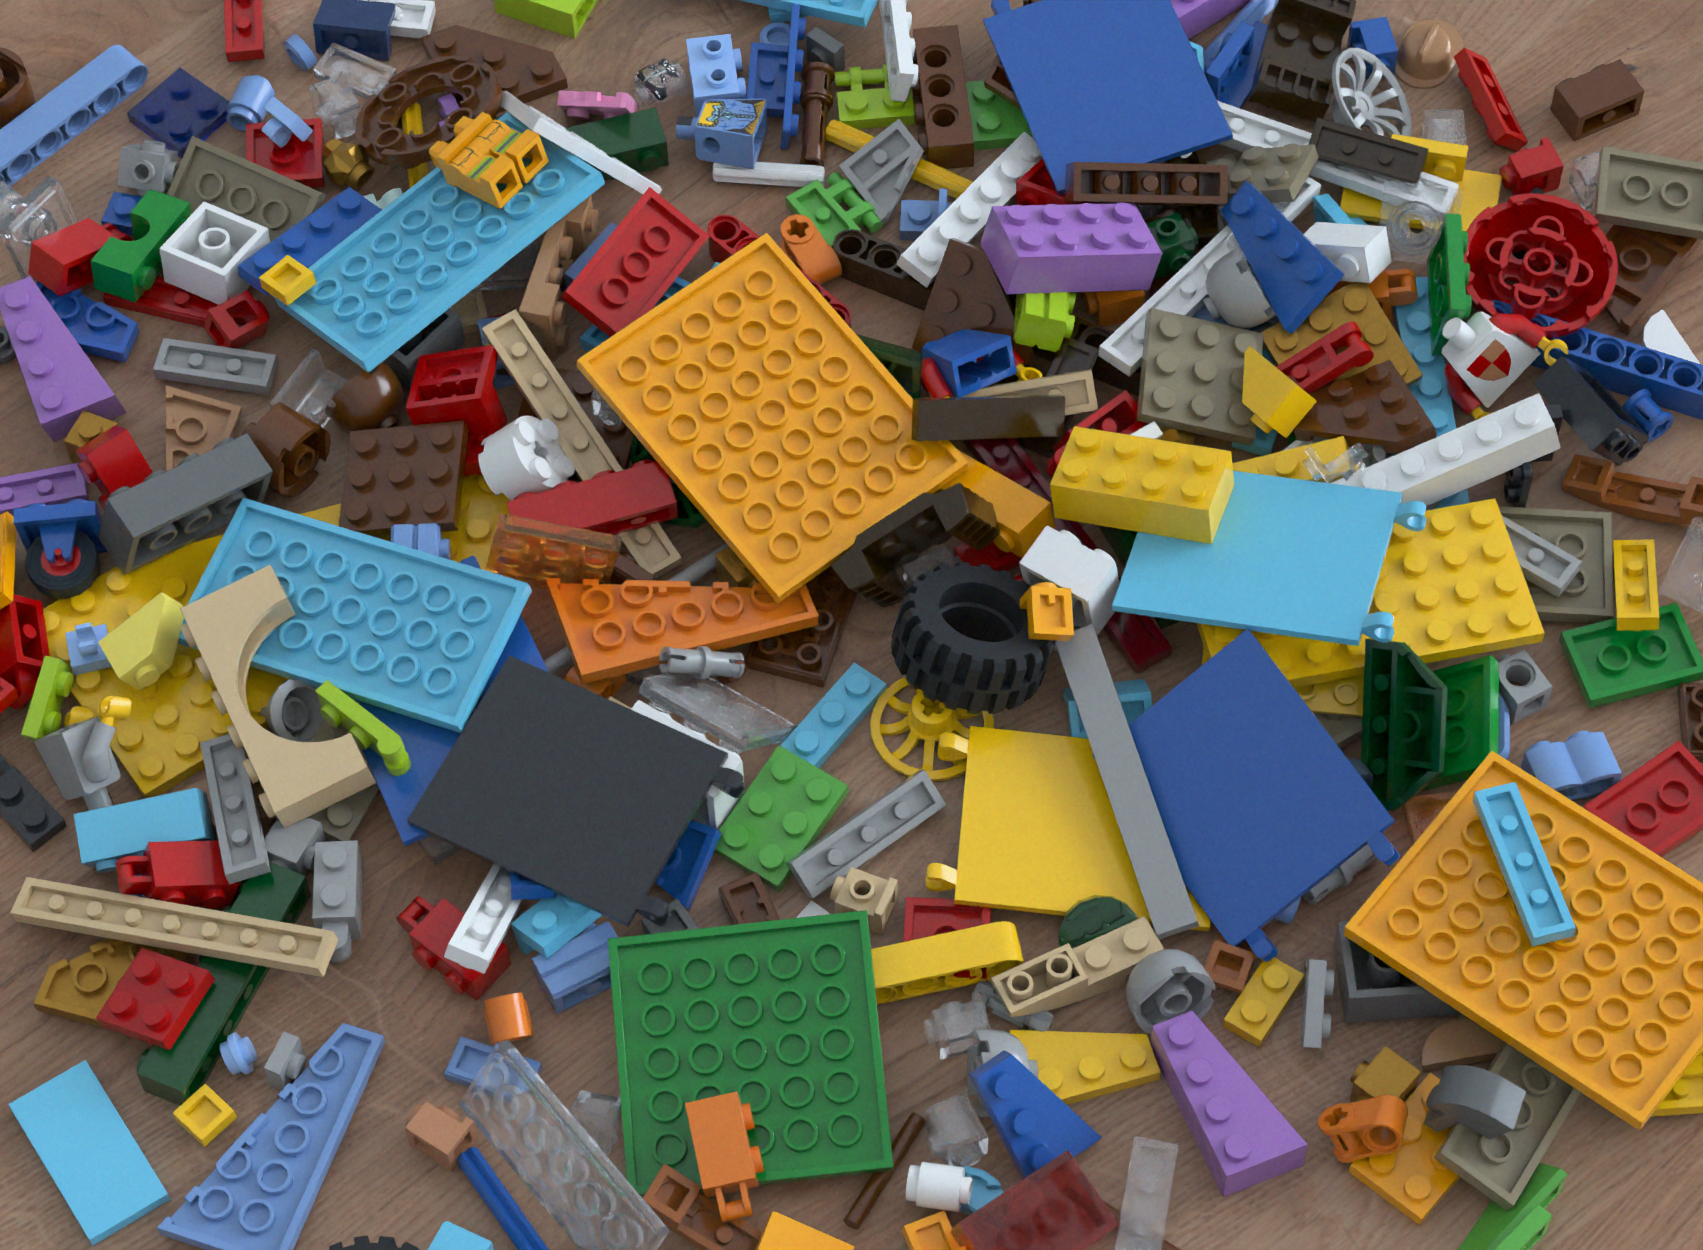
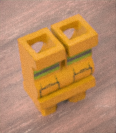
M481 112L475 119L463 116L455 124L453 132L456 138L449 144L444 141H437L429 149L433 164L442 170L447 184L454 187L458 186L460 189L498 209H501L523 187L521 181L527 184L549 162L538 133L529 129L520 133L511 129L500 120H492L491 116L484 112ZM522 158L532 159L531 164L525 168ZM505 183L507 187L499 193L496 184Z

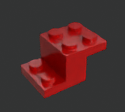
M494 345L420 355L405 408L413 425L465 421L469 428L464 476L482 475L479 466V454L484 451V445H481L485 438L505 427L507 422L506 413L492 384L498 360V354Z

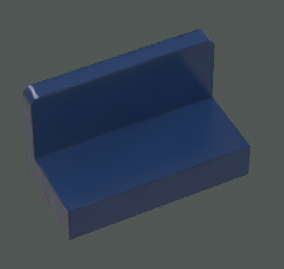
M322 0L313 22L316 53L389 61L392 53L390 26L396 13L395 4L363 0Z

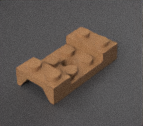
M592 194L546 230L519 308V315L535 324L532 334L550 361L554 362L557 360L560 348H566L570 337V325L565 324L567 303L561 298L566 287L564 273L601 234L596 232L598 210L593 209Z

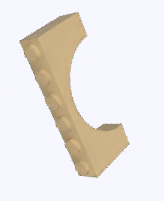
M271 565L180 608L186 621L185 624L180 626V629L190 648L197 646L202 655L195 659L197 666L206 682L213 679L217 690L212 692L211 696L220 714L228 713L233 724L226 728L236 748L244 747L249 758L242 761L252 783L260 781L265 793L258 797L269 818L276 815L283 827L286 828L376 784L366 760L351 733L328 741L297 742L279 737L267 731L251 717L246 699V679L251 661L264 639L277 626L296 615Z

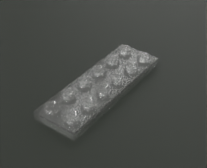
M509 1040L496 1043L458 1103L470 1119L474 1120L479 1130L579 1250H657L670 1230Z

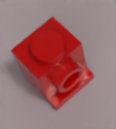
M1545 137L1540 140L1538 147L1524 148L1509 155L1507 165L1500 167L1499 175L1502 177L1501 182L1506 189L1509 188L1513 196L1529 194L1536 187L1547 193L1559 189L1564 165L1549 138Z
M246 290L209 310L204 329L217 346L238 349L266 333L269 314L264 304L258 299L255 300L250 292Z

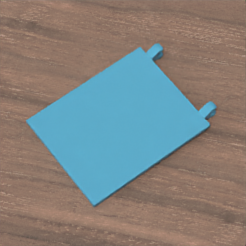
M1233 471L1234 487L1212 544L1137 532L1112 604L1113 611L1243 630L1249 629L1250 631L1359 646L1362 634L1378 642L1388 643L1394 635V628L1392 627L1393 615L1382 611L1368 614L1395 522L1411 531L1423 530L1427 521L1424 516L1426 505L1421 501H1409L1401 504V492Z

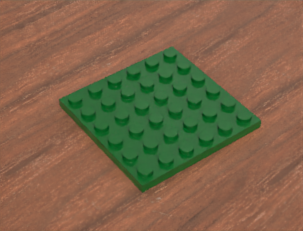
M867 910L608 939L627 1188L630 1199L643 1198L664 1163L702 1187L685 1103L736 1091L738 1092L741 1104L750 1103L755 1129L747 1130L750 1147L759 1145L764 1172L756 1173L759 1185L894 1171Z

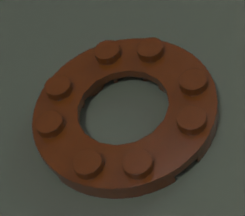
M445 56L419 63L390 78V85L386 86L379 96L372 94L367 99L356 120V136L364 152L372 160L389 166H403L405 169L415 168L422 163L432 161L429 149L437 141H444L449 144L456 138L453 130L455 124L463 116L475 119L481 112L490 115L492 120H495L502 99L501 85L489 64L486 62L482 65L474 63L470 56ZM440 92H454L460 94L464 99L460 101L461 108L452 111L446 117L445 125L440 128L438 124H434L430 131L415 135L413 130L409 131L410 135L403 134L401 129L397 128L399 118L405 110L426 96Z

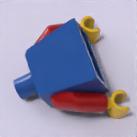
M963 329L936 341H929L921 350L923 361L920 364V373L931 398L963 397L1013 374L1018 377V381L1042 377V373L1036 368H1025L1023 366L1025 361L1012 347L1011 336Z

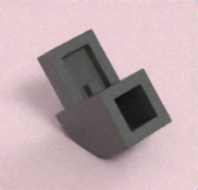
M1467 1065L1447 1066L1444 1068L1439 1084L1431 1090L1427 1098L1426 1106L1429 1109L1423 1124L1436 1132H1440L1462 1123L1486 1138L1493 1139L1514 1130L1526 1091L1507 1079L1485 1069Z

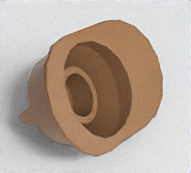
M1435 19L1421 20L1412 24L1397 47L1396 75L1407 85L1420 89L1436 87L1443 83L1451 74L1456 64L1453 56L1463 48L1464 42L1460 32L1445 21Z

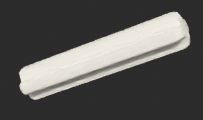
M756 162L754 169L714 163L712 171L713 180L716 182L805 187L815 180H818L822 185L825 182V169L817 165Z

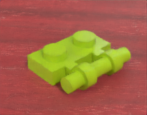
M883 64L882 68L861 70V67L858 66L849 67V71L835 72V86H850L851 91L837 92L840 122L856 129L889 127L898 119L901 120L904 126L915 125L912 88L910 87L905 102L891 100L886 64ZM884 83V88L866 90L862 88V85Z

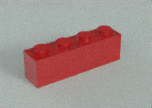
M650 459L639 461L626 470L599 472L592 479L582 482L565 481L557 484L552 490L538 494L536 492H525L516 496L514 500L507 502L522 560L584 544L590 536L598 540L678 518L677 503L669 476L657 461L654 462V460Z

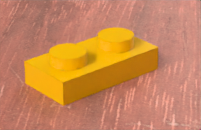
M1275 957L1269 962L1263 960L1245 986L1242 994L1239 995L1224 1018L1223 1027L1261 1048L1302 985L1305 974Z

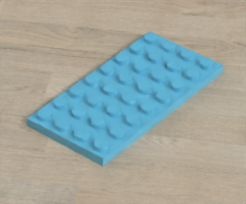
M506 112L498 119L520 133H523L526 129L531 130L509 112ZM541 135L539 136L549 162L527 184L521 181L523 187L501 209L469 194L458 186L454 187L447 184L442 170L436 167L311 265L308 269L314 273L317 282L288 306L277 298L275 300L280 308L369 373L603 186L605 181L600 171ZM522 158L525 168L531 164L532 159ZM496 184L499 193L507 187V184Z
M243 498L188 604L271 565L296 615L281 623L264 639L251 661V667L292 680L300 679L305 684L317 688L328 680L351 699L461 733L484 691L532 590L528 583ZM181 631L178 644L190 647Z

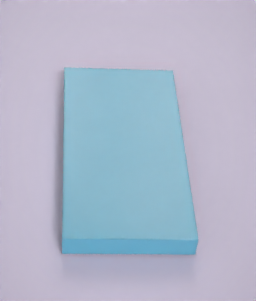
M86 1060L8 1104L92 1246L171 1200Z

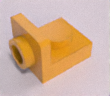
M1042 582L1031 586L1020 598V608L1027 609L1029 639L1069 641L1074 636L1071 588H1057L1054 583Z

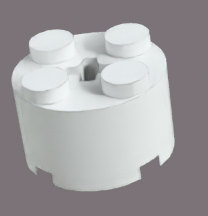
M521 416L482 441L481 445H484V451L479 454V466L486 483L496 495L503 493L512 501L516 496L525 492H536L538 494L552 490L557 484L567 481L574 474L573 462L564 454L559 446L558 428L550 419L544 418L539 420L533 416Z

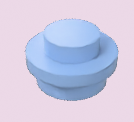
M236 1032L228 1035L227 1041L220 1044V1052L228 1070L233 1075L241 1072L247 1075L253 1072V1062L257 1060V1054L248 1037L241 1038Z

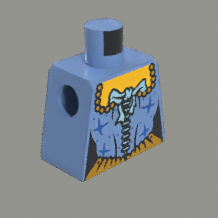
M708 99L704 101L698 117H678L676 137L677 139L695 140L696 157L699 160L754 169L768 132L766 99Z

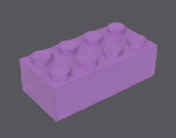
M1124 202L1117 204L1084 203L1072 205L992 206L980 242L1006 294L1149 290L1162 256L1158 244L1135 203Z

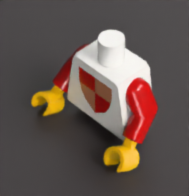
M1481 311L1475 313L1467 323L1458 317H1454L1445 324L1442 332L1443 336L1449 340L1441 352L1448 360L1443 370L1447 391L1467 416L1471 414L1475 420L1491 414L1484 412L1480 406L1483 404L1489 408L1541 354L1537 347L1544 351V359L1549 366H1552L1557 361L1549 355L1551 349L1559 348L1568 355V347L1564 341L1559 339L1548 340L1546 332L1521 314L1496 313L1491 317Z

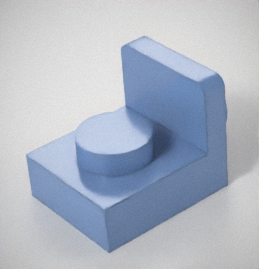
M939 189V201L901 200L900 240H916L952 204L947 203V189Z

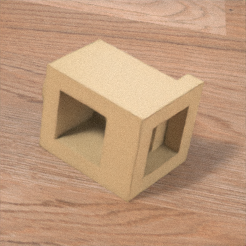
M850 867L846 878L839 875L831 890L830 899L835 901V914L867 910L869 930L883 934L898 901V880L891 877L889 880Z

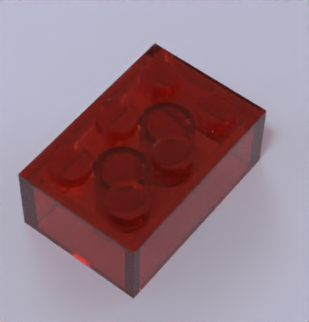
M1067 1150L960 1221L950 1233L960 1247L966 1246L967 1250H1086L1110 1234L1119 1224L1069 1150Z

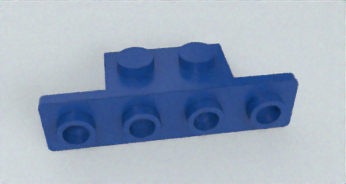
M792 3L788 46L751 42L747 99H766L767 116L783 118L780 149H788L789 137H797L799 114L792 113V104H799L801 82L794 81L795 72H802L804 50L797 49V40H804L806 18L799 17L800 4Z
M1241 21L1233 34L1228 33L1224 37L1218 56L1207 61L1204 67V74L1217 101L1241 109L1250 97L1253 78L1267 29L1266 24L1257 21L1251 26Z

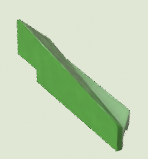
M1539 1162L1514 1206L1506 1211L1492 1200L1458 1250H1530L1547 1233L1552 1215L1545 1208L1562 1191L1567 1173L1561 1168Z

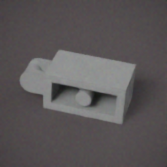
M358 840L315 842L312 919L315 928L334 931L338 943L330 960L336 963L343 962L349 958L352 940L362 939L364 862Z

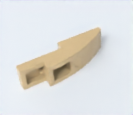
M1144 916L1073 949L1067 943L992 977L991 982L1010 1017L1030 1015L1064 1007L1126 983V975H1129L1143 958L1154 952L1164 950Z

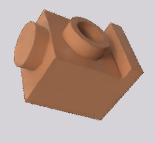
M425 1101L423 1105H416L406 1120L405 1130L410 1146L451 1172L459 1164L458 1156L472 1147L478 1139L474 1120L466 1116L462 1122L461 1118L450 1108L443 1105L437 1108L428 1101Z

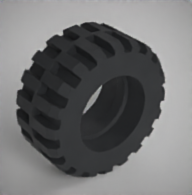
M958 562L952 567L947 563L935 567L933 571L929 569L910 583L903 597L893 630L891 652L901 675H907L906 680L908 684L915 690H922L924 697L930 701L935 702V700L945 703V708L955 711L957 708L966 709L969 714H979L981 711L995 714L1004 711L1005 707L1011 710L1023 704V702L1031 699L1037 692L1038 687L1042 683L1056 640L1029 639L1027 609L1020 608V598L1031 585L1024 580L1017 581L1013 578L1012 573L1005 570L1001 572L992 570L990 565L980 563L979 566H970L969 562ZM962 634L974 636L984 641L975 640Z

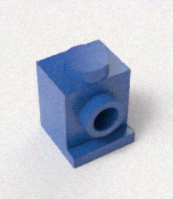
M1387 16L1351 22L1347 49L1360 48L1370 52L1382 61L1394 75L1398 49ZM1364 61L1366 66V80L1369 79L1373 71V67L1371 64Z

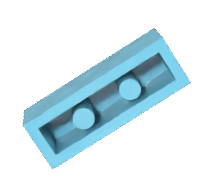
M198 788L73 814L81 863L91 868H96L97 873L116 871L115 863L122 857L143 856L148 842L215 840L207 793Z

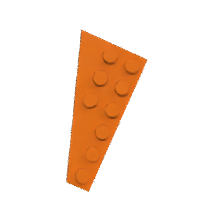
M546 578V589L581 685L668 663L667 661H659L660 652L666 646L695 650L698 646H707L711 651H718L818 625L819 615L806 584L777 603L761 583H756L751 588L729 587L728 582H713V587L690 586V581L626 580L620 585L599 584V579H583V584L560 583V578Z

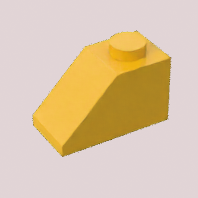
M1249 346L1244 352L1242 403L1254 412L1250 420L1265 433L1269 434L1274 429L1287 438L1317 401L1270 361Z

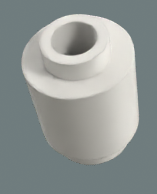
M922 1162L921 1166L910 1165L906 1184V1200L915 1201L918 1207L959 1212L961 1203H970L973 1179L965 1177L964 1167Z

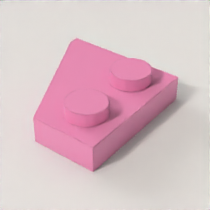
M559 90L557 106L562 111L567 112V117L579 120H589L590 114L604 116V119L633 113L638 111L639 106L628 93L616 92V97L601 95L600 92Z

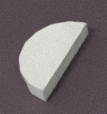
M1663 309L1650 317L1643 330L1641 346L1700 364Z

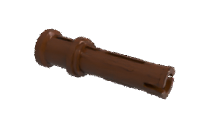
M811 62L806 64L801 72V77L805 83L804 91L800 94V105L804 109L800 164L824 167L827 111L833 105L830 86L835 78V70L827 63Z

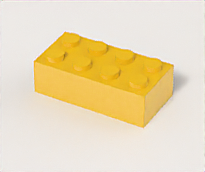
M1074 426L1050 483L1054 517L1212 544L1234 487L1232 453L1227 450Z

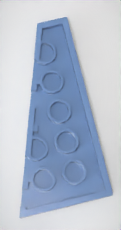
M342 1023L308 1061L309 1066L292 1084L288 1083L278 1094L279 1099L265 1114L261 1113L215 1163L216 1168L199 1187L195 1185L184 1197L185 1202L171 1218L167 1216L157 1227L159 1234L205 1250H293L384 1047L385 1040L383 1035Z

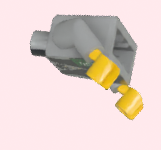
M117 696L104 697L99 703L101 721L98 716L93 717L92 708L75 706L65 715L64 728L34 741L56 785L66 800L83 796L89 811L114 805L106 786L121 779V774L110 748V743L116 730L112 725L114 719L126 720L131 711V700L129 698Z

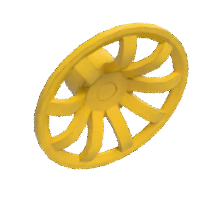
M906 677L897 680L889 686L878 698L870 721L871 738L875 750L882 760L896 772L905 777H910L921 769L911 767L901 761L910 754L921 739L925 741L922 770L926 771L932 782L950 780L965 774L967 759L952 761L955 766L947 769L933 770L935 741H939L940 735L943 733H954L968 739L969 729L964 727L958 720L969 719L979 714H969L966 709L957 708L956 711L945 708V703L938 700L932 702L925 698L923 691L920 689L916 690L917 694L914 696L911 704L900 701L894 695L903 688L910 686ZM886 704L896 712L908 715L903 720L893 724H880ZM981 711L984 727L994 728L993 714H989L988 711ZM911 730L904 743L895 752L891 753L885 745L882 736H893Z

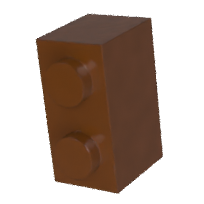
M1621 59L1607 65H1598L1588 73L1575 78H1567L1555 86L1550 110L1572 140L1577 141L1639 115L1644 89Z

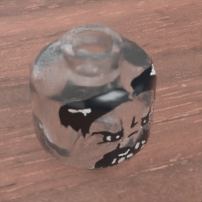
M661 58L635 73V88L632 89V95L640 108L644 109L647 107L650 109L656 107L657 113L661 114L686 99L687 88L690 87V82L685 70L678 62L674 61L672 63L670 60Z

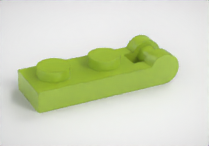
M328 680L315 690L322 705L319 711L329 724L335 728L339 725L343 726L348 730V734H352L361 749L366 750L370 747L384 759V764L390 774L400 776L409 771L411 760L405 751L401 737Z

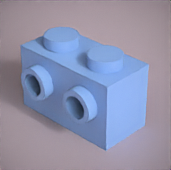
M731 34L686 39L696 117L699 116L704 101L708 99H747L744 77L737 78L736 71H742L740 48L733 49Z

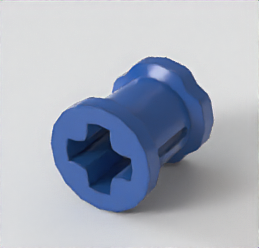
M1642 389L1633 394L1624 403L1623 408L1650 437L1647 439L1649 442L1662 436L1671 427L1674 416L1670 412H1663L1652 400L1653 394L1648 389Z

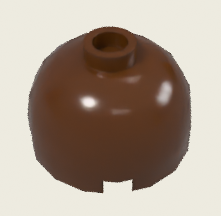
M385 361L376 366L379 370L371 375L365 370L358 373L331 398L336 406L334 408L325 407V413L345 433L350 434V431L391 428L399 423L396 415L403 406L404 393L400 380Z

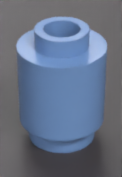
M258 75L241 78L227 106V121L232 127L246 132V124L263 122L267 114L263 107L273 96L275 97V91L267 79Z

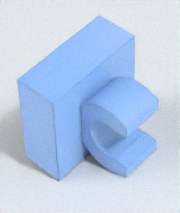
M274 96L263 107L274 118L270 119L261 131L280 148L288 143L291 134H294L304 142L313 132L298 115Z
M91 622L76 625L75 631L65 633L70 664L74 675L112 667L98 643L109 634L106 624L93 627Z

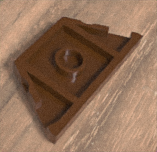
M1615 224L1611 227L1605 236L1608 241L1612 240L1615 247L1618 275L1613 293L1605 306V310L1622 333L1628 335L1703 239Z

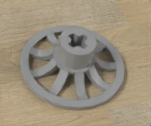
M1349 48L1341 52L1336 57L1332 68V83L1336 100L1332 102L1331 111L1335 122L1360 130L1363 127H1369L1375 134L1384 136V130L1391 137L1392 134L1410 137L1412 125L1409 106L1392 72L1375 55L1366 50ZM1350 58L1356 65V77L1351 67L1344 63ZM1364 61L1373 67V71L1365 84L1366 66ZM1340 72L1347 77L1348 88H1340ZM1383 76L1391 89L1372 97L1371 93ZM1397 98L1400 111L1378 108L1377 106L1390 99ZM1383 119L1398 121L1402 125L1401 134L1394 125Z

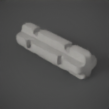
M980 981L972 993L973 1004L985 1010L990 1007L993 1009V1014L1022 1028L1027 1025L1029 1026L1028 1030L1044 1032L1049 1031L1052 1026L1053 1015L1048 1011L1010 1017L994 986L986 981Z

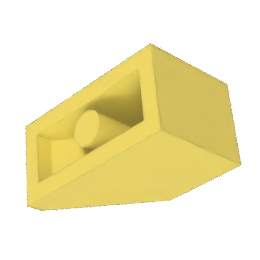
M161 592L98 642L120 680L141 691L144 687L155 683L160 675L172 666L181 632L180 626L184 620L180 610L183 607L182 604Z

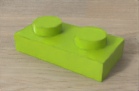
M50 656L44 657L21 733L22 736L32 742L60 729L62 721L61 705L64 697L70 694L74 681L71 666L61 659Z

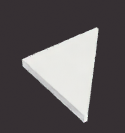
M506 90L505 92L502 91L500 106L532 131L642 194L649 187L658 194L662 191L661 186L640 175L637 171L616 158L609 157L607 153L595 147V145L574 132H569L565 127L532 106L528 107Z

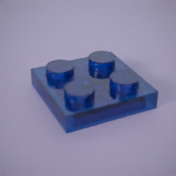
M180 67L127 114L130 123L154 140L165 143V147L168 150L178 151L177 156L182 159L192 136L204 141L227 121L229 101Z

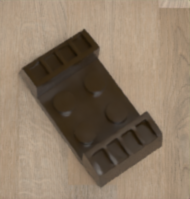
M1275 0L1256 66L1249 101L1315 123L1317 117L1323 119L1334 93L1332 83L1333 64L1339 55L1343 36L1353 19L1356 0Z
M961 483L937 494L924 492L858 534L853 547L831 566L850 590L857 592L859 595L877 603L883 608L903 600L906 592L895 570L898 567L914 563L919 558L920 553L933 545L947 542L952 536L979 552L1000 534L993 504L986 501L983 497L981 498L969 488L964 487Z

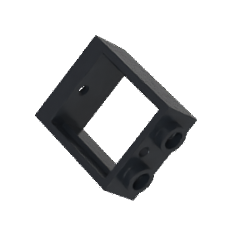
M1561 356L1533 383L1550 404L1561 405L1564 420L1593 452L1619 465L1634 459L1641 452L1642 444L1650 438L1589 370L1564 356Z

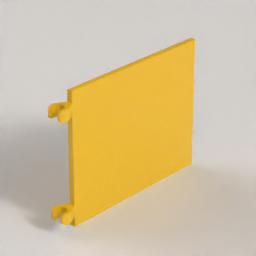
M970 726L968 739L954 733H943L940 735L937 753L940 760L956 761L966 758L967 760L957 870L941 863L929 864L925 886L929 891L939 892L955 889L954 904L1064 916L1079 900L1093 895L1112 896L1127 903L1137 914V919L1145 916L1149 924L1153 926L1097 762L1092 756L1093 751L1089 739ZM1185 885L1199 926L1189 930L1209 932L1210 918Z

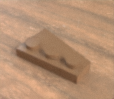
M166 386V471L178 466L184 458L191 454L197 453L200 456L212 450L223 439L233 438L242 415V406Z

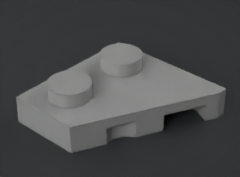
M898 119L841 163L839 167L865 201H869L876 209L874 212L883 224H886L893 214L924 150L901 120Z
M1305 959L1304 972H1306L1302 1010V1047L1321 1048L1322 1039H1330L1331 1013L1323 1012L1325 995H1333L1334 970L1326 969L1327 960Z

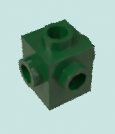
M1179 213L1159 218L1146 224L1162 252L1153 280L1178 272L1195 256V248L1199 246L1197 234L1192 225H1185Z

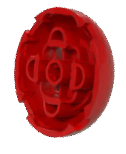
M1538 193L1510 196L1508 201L1492 208L1488 206L1476 216L1467 229L1468 244L1464 254V263H1469L1470 274L1468 284L1465 287L1466 294L1471 295L1472 305L1477 312L1482 311L1492 317L1498 312L1495 310L1494 303L1491 300L1501 301L1510 304L1512 314H1521L1528 320L1534 319L1538 314L1558 319L1555 321V324L1549 327H1541L1535 324L1547 333V339L1567 336L1592 322L1605 308L1613 293L1618 275V262L1612 240L1608 241L1605 234L1598 227L1599 221L1593 215L1573 202L1560 197ZM1520 251L1527 252L1524 256V259L1516 258L1513 255V253ZM1555 260H1556L1564 269H1562V270H1556V269H1554ZM1510 280L1516 282L1517 284L1509 286L1505 283V281ZM1546 291L1554 293L1556 297L1551 298Z

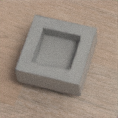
M285 1031L282 1033L264 1066V1071L271 1087L282 1091L288 1083H291L292 1079L296 1080L302 1074L306 1064V1056L299 1037Z

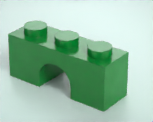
M151 189L147 191L130 212L134 241H123L110 236L91 260L95 289L135 303L145 290H149L152 287L156 276L163 269L159 248L191 216L190 202Z

